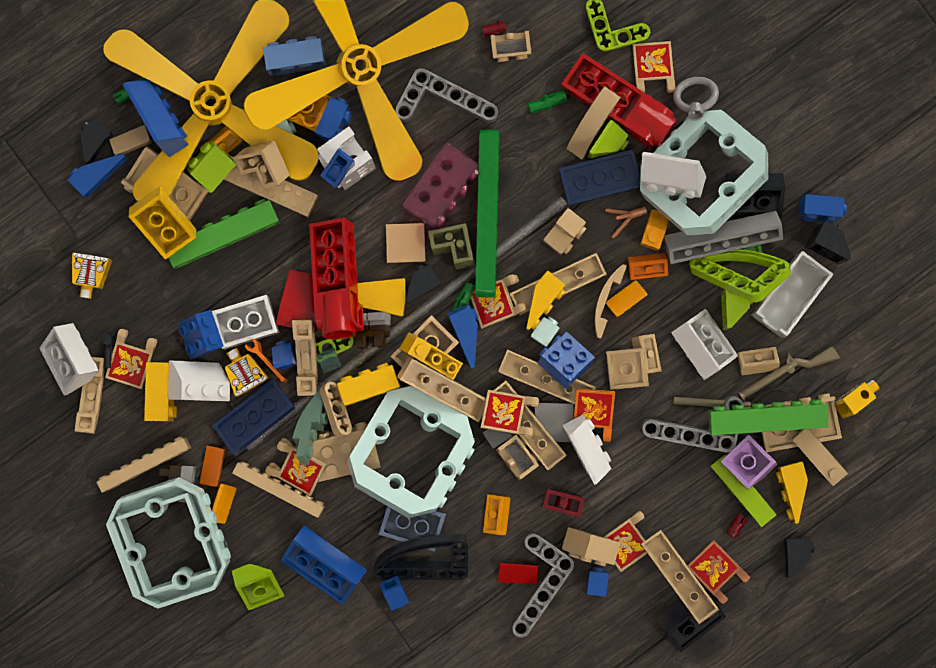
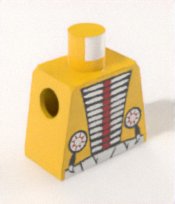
M78 253L72 254V283L81 286L80 297L91 299L93 288H103L112 263L111 259Z
M237 348L227 353L232 363L226 366L225 370L235 396L238 397L269 379L268 375L250 354L242 357Z
M874 380L867 384L865 382L858 384L835 400L836 410L844 419L855 415L876 399L874 393L879 390L878 384Z

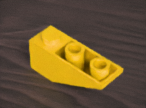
M549 271L535 285L526 327L528 331L530 328L535 330L541 322L539 320L540 316L543 313L547 315L553 308L551 304L555 298L559 300L566 292L563 289L566 285Z
M410 332L399 348L454 380L463 364Z
M802 461L778 467L779 472H776L777 480L779 483H782L784 489L781 491L783 501H787L789 507L786 510L789 521L792 520L795 524L799 523L808 482Z

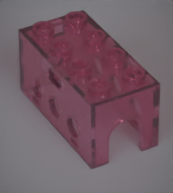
M446 142L402 204L403 209L432 230H436V228L441 229L446 222V214L453 212L457 206L456 200L458 197L462 198L468 190V183L470 181L474 182L479 175L478 163ZM445 165H450L452 169L449 171H444L442 167ZM435 180L441 182L438 187H433L431 183ZM428 196L430 200L423 203L420 201V198Z

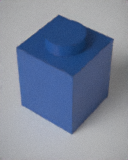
M594 567L593 570H589L586 594L606 597L609 573L605 572V568Z
M398 576L380 583L383 595L391 611L402 608L409 603Z

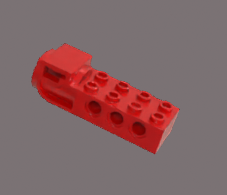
M584 53L581 54L561 84L565 92L588 107H591L604 87L617 94L621 98L607 119L614 121L619 127L630 133L631 137L651 150L655 145L660 147L677 122L673 112L666 106Z
M345 217L309 224L314 313L317 328L322 333L323 338L339 340L355 337L356 332L364 331L363 305L359 303L354 224Z

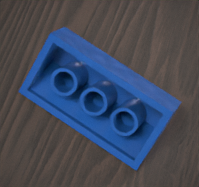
M149 80L123 83L153 140L169 157L189 145L185 139L188 137L182 127H178L177 123H179V120L174 113H170L169 109L171 106L165 98L162 99L161 95L163 92L157 84L154 86Z
M303 526L280 560L342 605L367 571L306 526Z

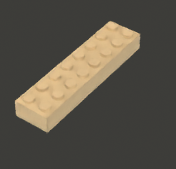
M237 165L223 179L308 218L318 198V195L285 180L279 185L263 188L256 171L241 175Z
M597 253L552 273L566 285L563 288L566 291L563 295L607 275ZM539 280L510 293L515 306L524 303L528 305L529 310L527 312L530 311L535 285Z
M507 350L498 371L503 375L574 405L576 388L591 390L596 388L576 379L565 389L538 362L510 350Z
M408 356L397 378L475 421H480L484 413L485 397Z
M504 381L493 390L518 395L507 381ZM524 405L521 426L533 428V436L526 437L520 435V437L549 471L564 459L567 454L529 407Z
M178 437L174 440V443L169 442L163 445L164 448H157L153 450L152 454L147 453L142 456V459L133 460L131 465L126 464L120 467L121 470H114L110 472L109 476L104 475L100 477L97 484L101 492H107L191 449L187 438Z
M244 461L237 463L233 471L234 475L317 518L321 516L325 508L323 502L312 500L313 497L303 495L302 491L298 489H291L292 486L288 484L283 485L281 480L277 478L272 479L265 472L263 474L260 473L258 468H251Z
M661 530L641 544L699 625L719 611L718 607Z

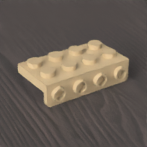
M149 147L144 148L127 177L121 181L125 185V190L133 193L135 182L159 155ZM183 171L170 198L190 221L209 191Z
M829 393L818 395V398L828 405L829 427L809 430L820 442L842 438L834 401L836 400L835 396L830 397ZM811 397L802 398L799 401H802V404L810 403ZM791 401L783 402V405H791ZM802 429L761 432L765 451L772 452L798 447L792 438Z
M366 422L355 424L351 432L344 437H337L333 432L329 431L318 433L317 439L313 443V457L326 464L318 482L351 475L347 460L367 428L368 424ZM374 445L364 462V465L372 470L381 468L376 445Z

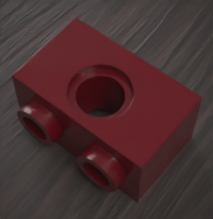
M546 488L542 508L580 517L585 498Z

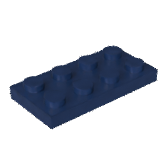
M633 149L559 168L568 206L640 188V174Z
M272 378L212 426L235 456L296 408L278 383Z

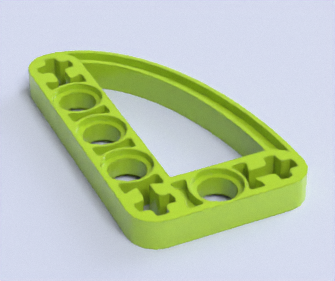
M743 249L692 259L689 263L692 274L751 302L762 301L791 275L790 265L787 261L768 254ZM741 261L769 268L753 281L714 262ZM712 271H717V272L714 273V274H708V273H710V272H712ZM725 278H731L730 280L723 281ZM767 280H773L770 283H764ZM745 284L744 287H737L738 285Z

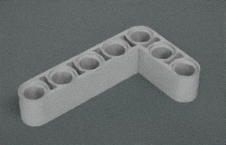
M422 68L417 69L413 73L395 109L401 122L410 121L425 92L484 122L492 123L498 117V108L493 103ZM418 75H425L427 80L424 83H419L416 80ZM436 83H441L444 89L438 92L433 89V86ZM409 92H417L418 97L415 100L409 99ZM452 92H459L461 97L458 100H453L450 95ZM470 100H475L478 103L475 109L467 106ZM402 108H407L410 112L408 116L402 117L399 115V111ZM487 109H492L495 115L489 118L485 116L484 112Z
M729 396L724 402L725 409H729V403L732 400H737L739 405H743V402L736 396ZM646 419L641 425V429L647 437L722 452H731L736 446L738 434L712 435V441L705 444L702 442V438L704 435L710 434L708 429L657 419ZM649 423H653L656 426L655 431L652 433H648L645 430L646 425ZM667 427L674 428V434L672 436H666L664 434V431ZM688 430L692 431V439L685 440L683 434ZM724 438L731 439L729 447H722L721 442Z
M530 533L525 537V546L552 567L513 622L512 630L517 637H525L529 634L574 567L573 560L567 554L536 533ZM536 537L539 540L538 545L530 547L528 545L529 538ZM552 548L554 556L546 558L544 556L545 549ZM568 559L570 567L568 569H561V560ZM557 575L559 583L551 585L548 582L550 576ZM546 591L548 599L540 601L537 598L538 593ZM535 607L537 615L529 617L526 614L527 609ZM524 623L526 631L523 633L517 632L515 629L516 625Z

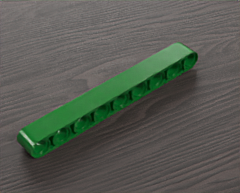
M480 130L476 297H496L499 130Z

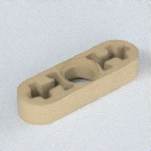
M328 382L320 388V394L333 433L337 437H344L351 432L352 425L337 384ZM333 405L339 408V414L333 411Z

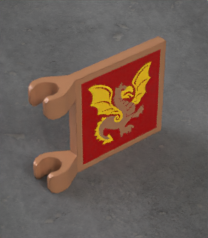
M714 540L687 565L699 581L722 604L728 598L719 589L735 573L743 582H747L750 579V576Z

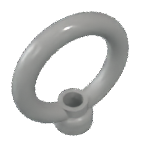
M691 77L678 84L673 93V100L679 109L688 112L690 119L699 120L703 117V111L710 109L716 103L719 90L717 85L708 78ZM694 84L705 85L711 90L710 98L703 104L693 102L690 105L685 104L681 100V93L685 88Z

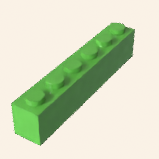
M260 200L255 203L256 206L250 209L244 207L238 210V214L232 217L231 215H226L220 218L221 222L216 224L211 222L202 226L203 229L196 232L194 240L169 257L173 268H180L279 224L280 221L271 201Z
M814 399L806 404H802V401H791V405H783V402H772L771 406L755 403L752 404V407L744 408V405H732V409H725V406H714L713 410H708L709 433L711 435L828 428V405L822 402L821 399Z

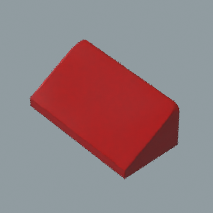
M499 564L498 582L537 585L538 565Z

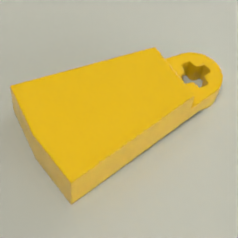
M405 278L357 283L358 299L363 308L403 317L406 303Z

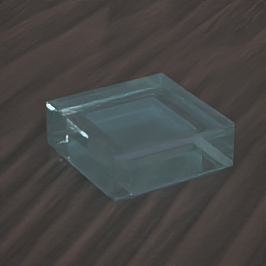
M335 348L317 354L324 373L342 366Z

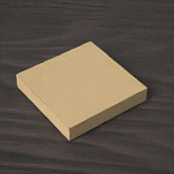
M424 223L386 224L387 263L425 262Z
M645 348L606 352L610 390L649 386Z

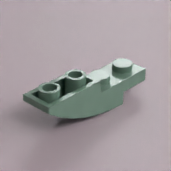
M320 390L303 410L293 434V440L298 447L296 457L301 465H309L310 458L313 457V443L317 439V431H324V426L328 422Z

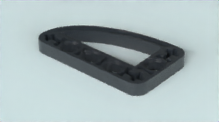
M444 534L416 538L394 545L381 553L376 559L374 576L379 580H388L394 576H398L399 580H463L468 577V538L463 534ZM451 547V561H392L399 556L419 550ZM461 555L464 556V558L457 559L455 558V556ZM405 569L406 572H398L397 570ZM418 569H424V570H426V571H425V572H418V571H416V570H418ZM437 569H444L445 571H444V572H437L436 570H437Z

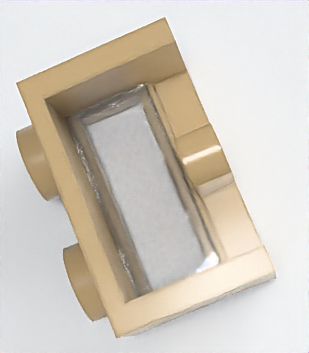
M529 31L490 36L493 59H497V62L509 61L508 57H516V60L528 59L527 55H531Z
M514 435L498 447L496 451L515 477L520 480L539 466L537 463L539 459L533 452L527 450V444L521 437Z

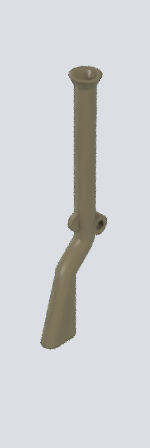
M833 346L811 360L793 359L788 353L785 365L743 392L737 393L744 402L747 397L786 372L793 373L796 366L812 368L838 360L840 357Z

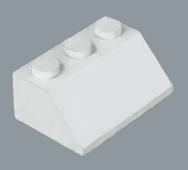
M643 152L641 181L646 190L651 192H657V190L664 191L669 195L681 194L687 198L701 197L706 175L700 161Z
M706 309L671 332L704 380L738 357V354Z
M73 323L53 327L39 348L64 395H68L90 382L98 371L96 363L91 358L88 348L83 343L80 333Z
M169 361L168 400L230 401V381L220 363Z
M581 415L562 426L587 475L595 485L611 469L609 465L611 459L606 451H602L600 446L603 443L600 437L593 434L592 430L595 428L590 418L586 420Z

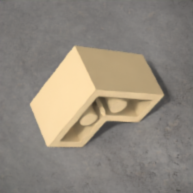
M275 141L244 148L233 157L241 175L256 171L263 188L279 185L290 175Z
M567 208L543 242L560 256L563 252L567 254L574 246L571 244L574 238L579 239L585 232L586 228L584 226L586 222Z
M568 527L562 550L568 551V556L580 558L582 561L591 563L593 559L595 564L606 566V563L614 565L620 542Z

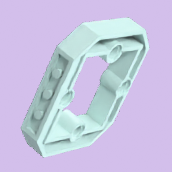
M722 110L703 111V117L699 120H692L687 117L678 129H675L670 134V137L660 147H657L654 154L685 158L687 150L709 129L719 137V145L726 156L733 157L739 154L751 164L734 183L725 182L719 187L720 197L700 217L686 206V197L681 194L669 195L664 191L658 190L657 192L648 191L644 187L640 176V191L644 199L686 235L714 234L768 180V152L765 145ZM729 142H734L731 146H726ZM680 147L678 150L673 151V148ZM729 192H734L732 196H726ZM675 196H680L677 200L672 201Z
M413 386L387 392L347 461L354 487L407 518L435 512L438 507H443L447 500L444 496L447 490L451 492L455 486L456 481H454L456 474L460 476L464 470L465 465L463 462L466 458L470 459L475 450L472 448L475 442L466 415ZM398 404L420 416V423L425 431L432 432L440 428L458 439L446 461H443L436 469V478L424 499L404 488L405 480L400 474H391L386 478L364 465L374 445L382 444L387 440L390 434V427L387 423ZM427 417H433L436 423H429ZM376 429L382 430L383 433H384V436H382V437L377 436V435L375 434V430H376ZM443 468L449 469L451 475H450V476L444 475L443 472H442V469H443ZM389 482H397L399 488H391Z
M178 477L122 496L117 500L106 526L133 597L158 609L213 591L220 584L229 565L231 555L229 549L224 546L223 533L221 530H218L216 524L217 516L214 511H211L210 497L207 493L205 494L204 489ZM185 498L195 524V537L201 541L211 568L194 573L189 567H181L173 575L172 581L152 587L142 562L146 556V549L142 544L135 543L126 518L142 512H146L147 515L153 518L159 517L168 509V503ZM153 502L160 505V510H156L153 507ZM202 527L209 528L210 534H205L202 531ZM132 550L137 552L138 558H134L131 555ZM180 575H185L187 582H183L180 579Z

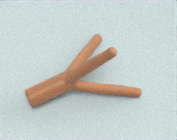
M645 206L632 211L605 209V212L621 214L616 216L617 220L627 218L614 232L612 238H615L632 218L647 214Z

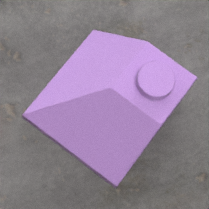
M750 435L743 439L721 461L747 489H750L777 466L776 461Z

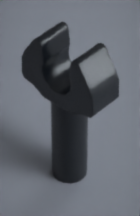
M104 333L103 368H111L114 333Z

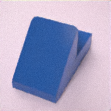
M338 148L320 176L336 188L340 185L347 172L355 166V160Z

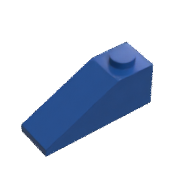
M119 154L82 166L79 169L76 168L70 173L68 181L82 196L88 198L128 158L123 154Z
M467 304L448 312L447 315L468 365L473 368L475 367L478 327L476 319L478 315L475 308H471Z
M286 340L275 343L276 347L272 348L274 369L284 370L297 366L292 343H287Z

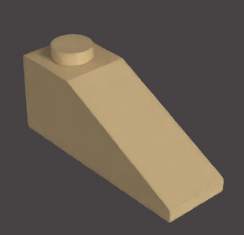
M802 429L792 438L832 486L848 474L809 429Z

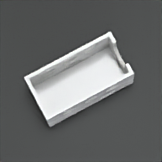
M347 127L317 149L319 152L317 157L324 169L338 148L349 156H357L353 159L355 160V166L347 172L338 188L343 187L344 190L376 169L372 157L367 150L363 151L354 138L355 134L350 127Z
M803 251L796 254L789 263L791 275L765 297L751 314V316L780 338L788 336L833 276V273Z

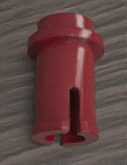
M500 20L497 23L482 26L485 38L500 33L503 35L504 32H507L504 21L500 22Z
M737 513L730 527L726 528V534L734 539L737 536L740 537L739 533L748 519Z

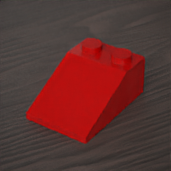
M290 269L276 325L293 329V320H312L314 333H316L317 325L314 313L312 274Z

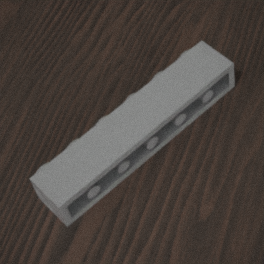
M776 211L727 221L714 234L686 235L683 232L664 235L665 249L670 264L783 240L782 223Z

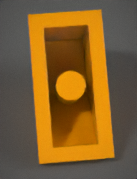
M651 210L640 242L641 246L655 251L660 249L669 221L659 211Z

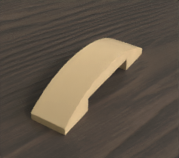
M604 87L576 129L567 146V150L583 159L600 128L621 97Z
M626 265L620 266L611 275L598 297L594 315V328L596 338L601 339L607 323L606 319L600 317L612 283L620 285Z
M293 320V340H295L298 373L296 377L297 396L315 395L317 393L318 373L312 320Z
M91 357L96 363L97 373L90 382L82 386L75 432L94 434L96 430L104 380V358Z

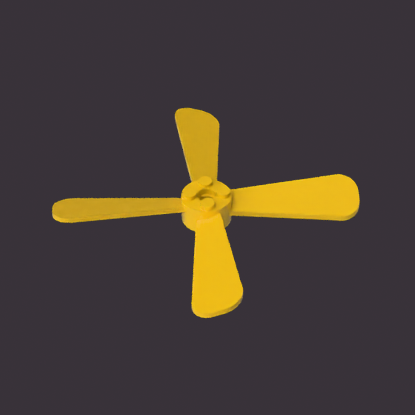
M258 0L253 5L214 81H204L198 84L132 31H116L105 42L104 54L108 60L190 101L193 111L192 116L182 126L188 136L185 139L189 145L171 157L163 150L134 184L133 195L137 201H140L159 186L170 197L208 125L212 126L223 123L250 146L275 141L290 175L288 177L296 181H302L312 174L318 163V151L312 143L277 126L266 130L256 128L251 124L244 110L232 105L230 98L232 92L264 57L263 47H267L269 43L276 42L287 30L289 16L280 4L274 0ZM209 99L216 100L213 106L206 105Z
M313 0L342 51L338 56L337 64L250 93L244 101V111L249 121L258 129H271L344 83H347L357 88L384 174L392 180H404L417 174L422 166V157L376 78L380 74L382 65L462 38L469 26L465 9L457 2L446 3L372 48L368 45L359 44L344 0ZM357 60L363 63V68L360 71L355 66Z

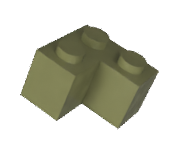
M466 223L428 231L434 255L452 252L456 270L475 266Z

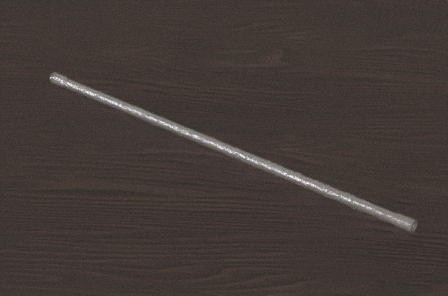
M560 196L539 215L498 245L497 258L550 217L568 205L566 201ZM476 263L475 266H471L391 328L390 337L386 338L385 345L459 289L466 281L476 275ZM373 343L369 345L367 349H364L317 386V392L328 382L337 383L340 381L341 378L345 377L381 348H374ZM314 395L303 396L293 405L296 409L246 448L251 451L263 442L267 436L304 409Z

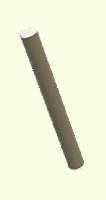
M674 397L673 400L675 405L706 407L724 406L725 400ZM731 401L729 408H732V405H739L738 401ZM744 401V408L751 407V402Z

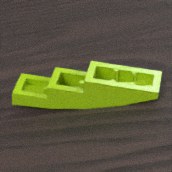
M726 454L723 455L710 467L747 512L751 514L759 526L763 527L776 516L775 512L753 486L747 489L721 462L727 456Z

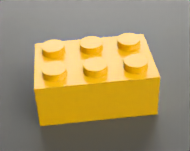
M161 186L129 208V218L165 260L196 238V228Z
M146 362L144 421H174V418L177 417V406H174V400H168L169 363Z
M388 363L377 366L378 370L373 372L367 369L359 372L358 377L353 378L350 375L341 378V382L337 383L344 406H349L401 388L394 366H389Z

